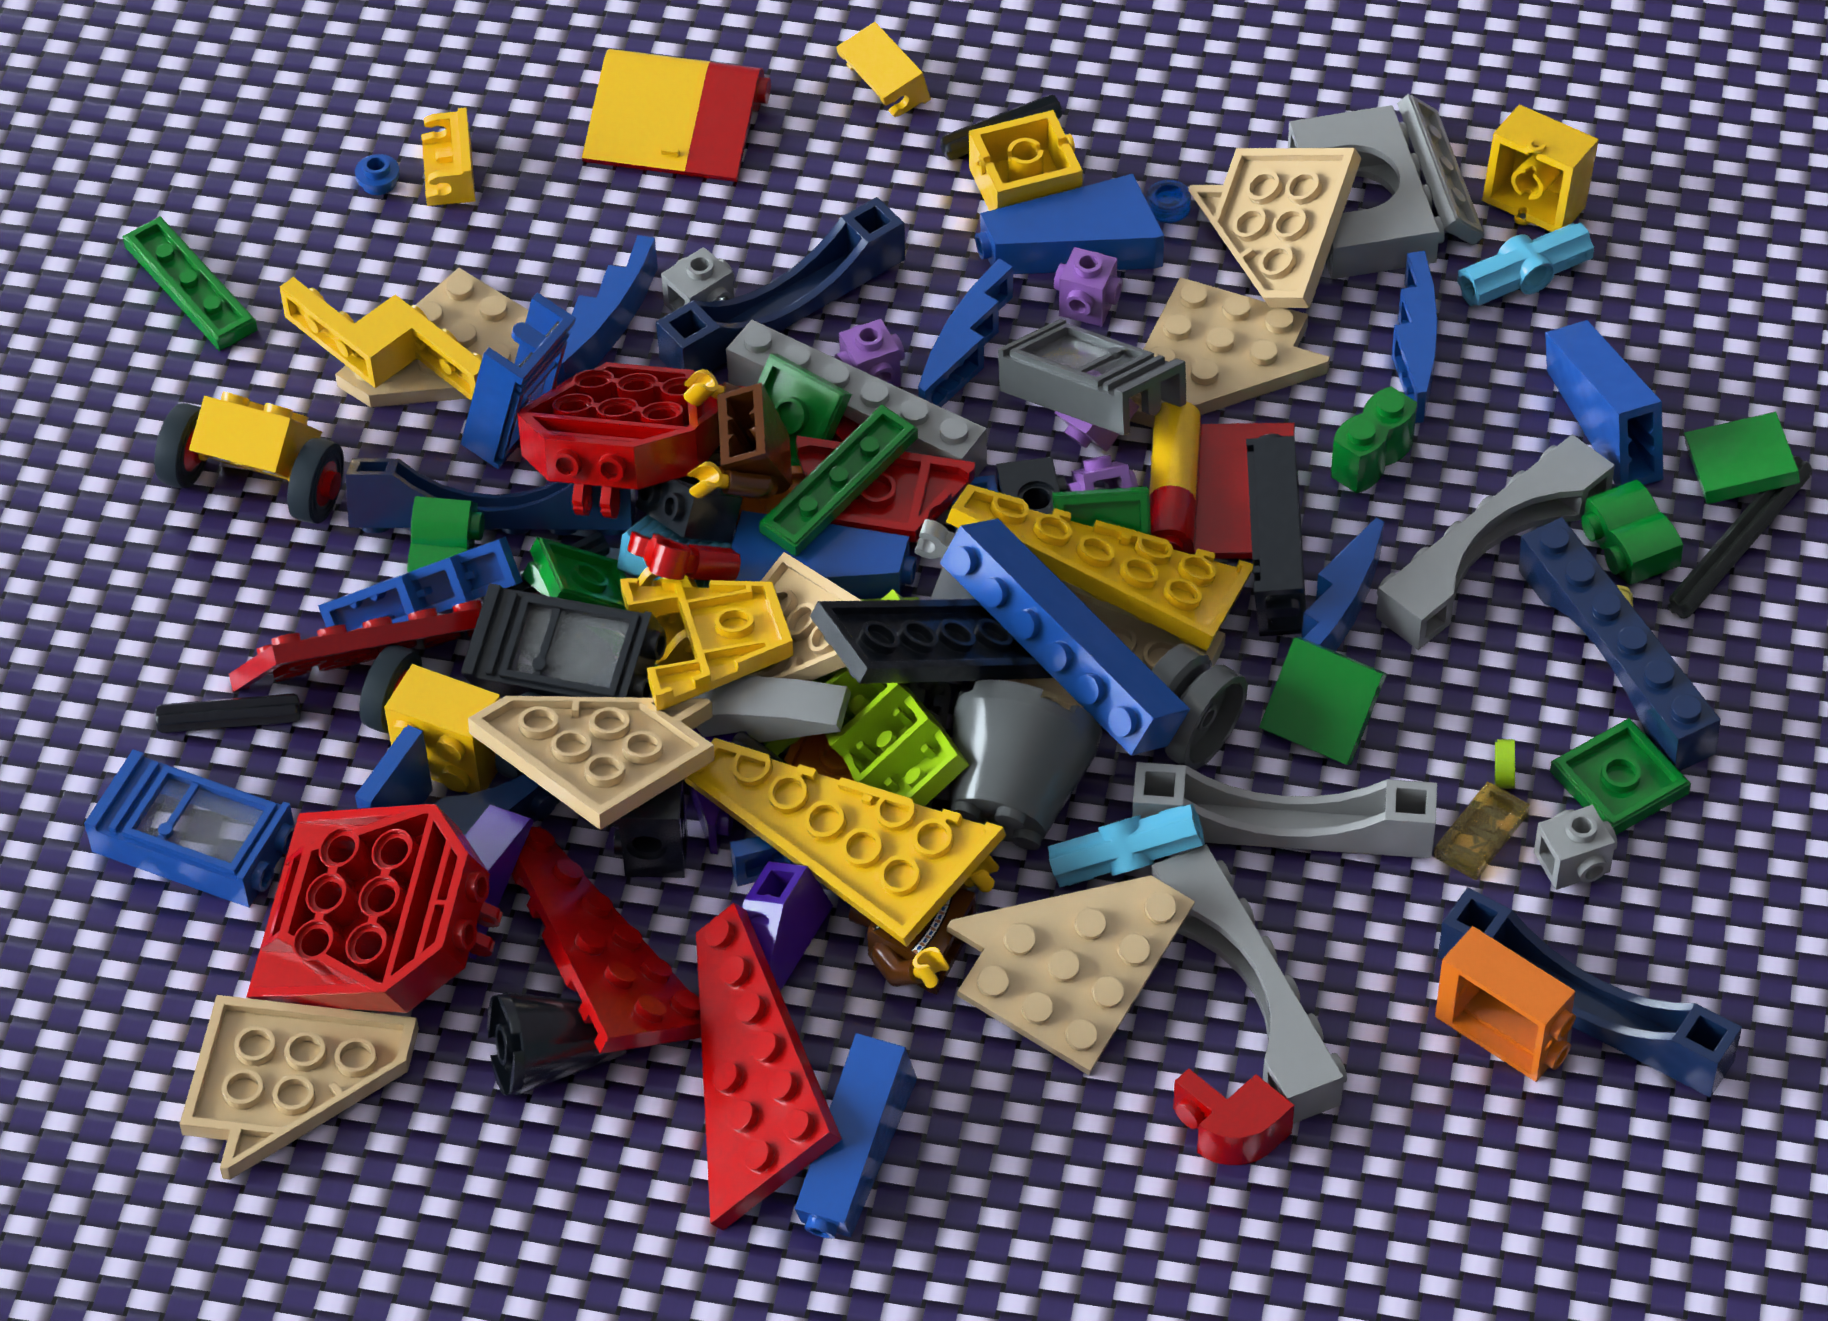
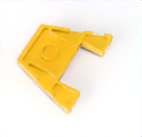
M639 578L620 579L621 593L626 610L639 613L648 611L652 612L654 616L680 612L695 658L694 660L647 668L648 683L657 711L667 709L794 656L793 640L772 582L710 580L709 588L683 587L681 580L663 579L662 586H639Z

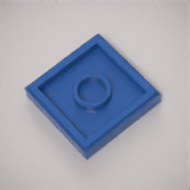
M410 725L404 727L356 793L357 809L420 805L425 802L433 791L423 731Z

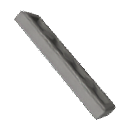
M1407 94L1397 105L1403 121L1406 123L1415 153L1418 155L1420 167L1430 188L1432 199L1442 220L1444 230L1473 246L1484 237V231L1439 113L1435 108L1420 99Z

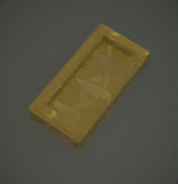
M1487 781L1434 848V858L1477 880L1528 816L1530 804Z

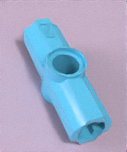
M1581 222L1569 224L1533 240L1525 234L1516 235L1502 245L1497 255L1458 270L1457 282L1461 288L1462 297L1470 306H1480L1518 289L1524 294H1534L1544 289L1551 282L1554 274L1592 259L1594 246L1591 242L1589 231Z
M1192 803L1167 809L1145 818H1141V815L1113 822L1098 827L1097 832L1047 847L1053 875L1059 887L1088 881L1107 873H1111L1114 876L1155 863V859L1203 846L1205 841L1199 815Z

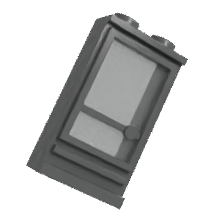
M1059 319L998 348L1001 392L1123 436L1130 433V397L1141 393L1142 411L1151 416L1157 415L1160 411L1161 400L1179 407L1186 404L1185 361L1177 358L1170 362L1165 361L1164 356L1158 355L1154 357L1152 352L1068 324L1064 319Z

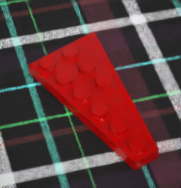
M474 600L457 604L452 607L453 613L437 615L436 608L416 611L408 614L409 621L392 623L391 616L379 617L362 623L363 628L347 632L345 624L330 626L318 630V636L301 640L300 633H290L272 638V644L257 648V655L229 673L232 690L237 692L250 689V685L268 674H273L274 680L281 682L312 671L311 667L317 665L319 671H329L373 661L389 645L412 648L417 645L416 641L423 640L426 649L456 640L461 637V632L467 631L468 637L472 638L482 608L481 601Z
M541 826L531 827L511 875L516 884L527 889L530 895L527 907L533 918H541L545 926L541 936L566 986L578 992L582 1000L578 1011L584 1023L594 1025L598 1033L594 1043L599 1053L701 1038L699 997L687 989L672 972L671 966L659 958L642 939L641 933L621 916L613 907L612 901L593 885L584 875L583 869L572 861L555 843L554 837Z
M736 903L731 904L696 932L710 1224L721 1230H725L842 1140L747 911Z

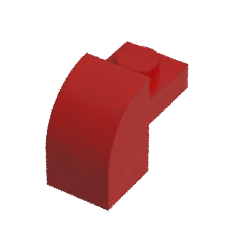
M1189 1068L1174 1082L1173 1109L1178 1118L1187 1127L1198 1129L1197 1153L1210 1161L1224 1165L1253 1163L1267 1156L1292 1134L1295 1105L1257 1074L1228 1099Z

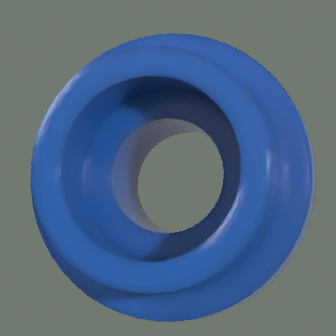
M383 154L367 156L359 161L355 168L357 183L365 192L371 195H383L393 190L400 175L399 165L396 160Z

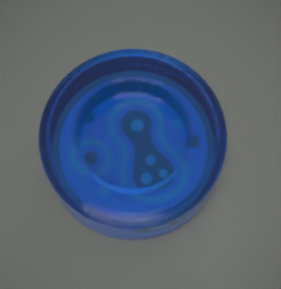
M1161 180L1149 187L1146 200L1157 221L1173 223L1184 219L1189 214L1191 194L1185 184L1176 180Z

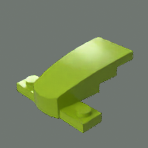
M892 589L881 600L905 599ZM847 667L812 680L814 682L847 686L851 691L841 731L826 733L825 736L830 747L843 757L854 781L912 798L915 804L926 806L969 766L947 732L904 683L859 684L850 675ZM801 737L763 742V744L778 756Z

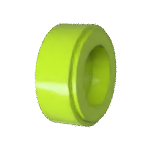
M1497 739V742H1495V786H1497V789H1515V739Z

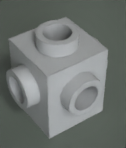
M704 247L690 256L680 259L674 266L661 273L664 305L672 312L693 300L710 302L734 298L733 282L735 276L733 270L725 260L717 259Z
M1593 805L1578 810H1565L1551 819L1538 823L1534 854L1555 890L1581 881L1592 882L1602 877L1605 873L1610 872L1613 853L1617 849L1616 834L1608 821H1602Z

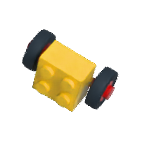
M223 392L221 400L204 396L201 407L180 403L169 412L157 439L154 465L158 480L166 485L177 488H189L201 475L208 458L288 480L287 503L291 516L300 521L319 524L328 517L338 498L344 473V454L340 445L333 441L321 439L322 431L307 425L309 417L294 413L293 410L270 403L262 405L252 402L246 397Z
M389 645L380 652L368 672L361 693L360 718L364 725L379 732L389 733L391 745L407 725L422 730L431 779L443 783L447 788L456 792L475 793L486 790L497 772L511 779L524 774L469 734L468 718L500 700L499 694L423 668L420 655L412 649L400 645ZM525 692V693H523L521 696H542V695L537 694V693H533V692Z

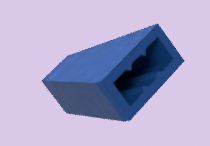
M1133 174L980 213L981 232L975 234L976 247L982 260L988 258L991 266L998 259H1001L1013 266V274L1056 273L1060 263L1067 264L1074 247L1117 258V270L1163 267L1164 234Z
M1588 320L1545 332L1547 372L1593 449L1615 465L1613 482L1616 487L1636 479L1643 485L1663 480L1662 401Z
M743 510L731 544V549L740 554L741 560L740 571L735 581H761L778 558L785 552L858 599L883 598L892 589L902 596L905 584H913L917 568V557L910 556L909 536L829 524L795 557L759 532V522L767 514Z
M855 1034L829 1108L842 1140L810 1163L794 1208L801 1223L806 1224V1231L826 1239H834L836 1233L852 1237L917 1080L906 1047L862 1034Z

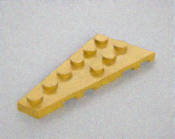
M970 484L965 487L956 500L946 520L947 523L959 528L961 525L999 519L1060 580H1064L1090 593L1100 601L1108 602L1133 614L1142 622L1153 624L1177 636L1186 644L1195 645L1205 651L1209 649L1253 570V563L1239 560L1236 567L1214 561L1215 553L1197 548L1195 554L1184 553L1174 550L1167 539L1099 520L1095 521L1093 527L1070 521L1071 513L1054 508L1052 514L1029 509L1024 499Z
M714 738L711 741L714 745V761L684 778L687 784L793 863L808 866L817 881L906 947L1006 836L1002 826L989 822L983 825L964 819L960 813L943 809L941 812L915 804L912 798L841 777L838 780L818 774L816 769L802 764L796 767L771 759L769 754L718 738Z

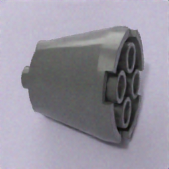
M1006 680L975 681L973 690L968 692L960 691L954 709L952 741L958 747L969 766L950 783L949 809L950 811L960 813L962 818L983 825L989 822L1002 826L1006 833L1003 840L1012 842L1023 849L1038 850L1042 839L1050 830L1095 758L1102 737L1101 726L1089 712L1079 705L1071 706L1069 711L1052 700L1042 698V688Z

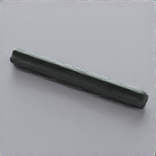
M1793 456L1799 470L1800 483L1760 492L1670 595L1668 608L1672 613H1677L1681 618H1688L1693 614L1810 478L1812 467L1808 461H1803L1799 456Z

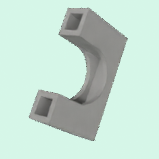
M1393 105L1289 121L1288 148H1355L1362 158L1356 176L1376 181L1392 194L1388 201L1379 206L1342 214L1326 260L1331 279L1406 268L1407 253L1424 250L1428 264L1436 263L1438 244L1444 242L1442 220L1440 216L1434 217L1432 213L1430 188L1428 184L1422 185L1420 180L1421 169L1418 155L1410 153L1408 148L1409 134L1406 123L1398 121Z

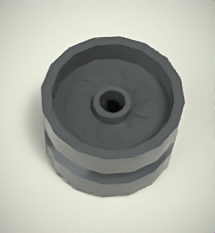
M1178 644L1170 649L1151 671L1190 708L1170 744L1165 747V753L1169 759L1179 765H1186L1194 770H1198L1214 757L1232 733L1247 698L1248 683L1244 676L1225 665H1215L1212 667L1209 656L1189 644Z

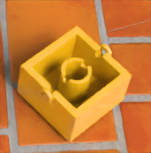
M1519 104L1493 133L1482 201L1514 215V221L1519 225L1532 223L1553 232L1571 224L1586 207L1599 139ZM1521 213L1526 214L1525 219L1520 218Z
M1054 110L969 131V169L989 211L1072 190L1083 185V170L1074 154V139L1071 134L1065 135Z

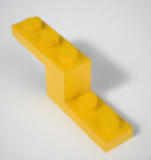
M292 277L280 286L285 318L374 388H377L411 362L418 359L464 396L472 400L482 356L476 352L471 353L459 344L449 330L445 328L440 329L433 324L418 306H410L395 294L354 323L346 312L335 310L326 303L323 296L315 288L311 287L308 289L296 278Z

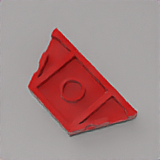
M797 435L796 453L804 477L806 478L842 442ZM903 452L830 524L909 536V542H916L920 538L919 534L925 519L936 521L965 487L974 480L975 462Z

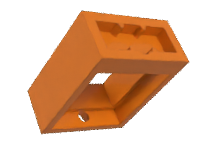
M1472 926L1442 959L1435 1017L1537 1082L1549 1067L1556 1070L1570 1051L1571 1044L1567 1042V1038L1576 1019V1015L1572 1013L1575 990Z

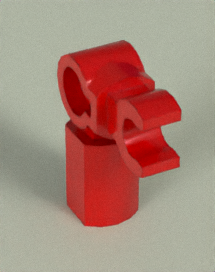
M636 531L631 532L627 550L636 556L643 557L646 566L649 567V571L660 577L682 580L687 575L691 579L735 581L739 574L740 554L731 548L694 544L687 546L660 534L653 533L652 538H649Z

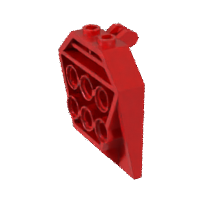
M606 362L595 369L576 373L519 410L517 418L521 455L548 481L574 483L572 504L576 515L589 516L593 504L592 485L602 486L600 496L602 516L604 518L617 519L621 500L620 488L638 490L687 476L693 469L709 460L720 445L717 399L710 396L700 406L691 405L684 399V393L689 389V387L684 385V382L696 372L694 370Z
M436 804L299 813L246 998L337 1009L408 1013L465 969L469 952L483 957L492 955L495 941L491 937L478 932L476 928L477 923L485 927L494 928L498 927L501 922L503 912L498 907L484 902L489 894L490 873L460 828Z

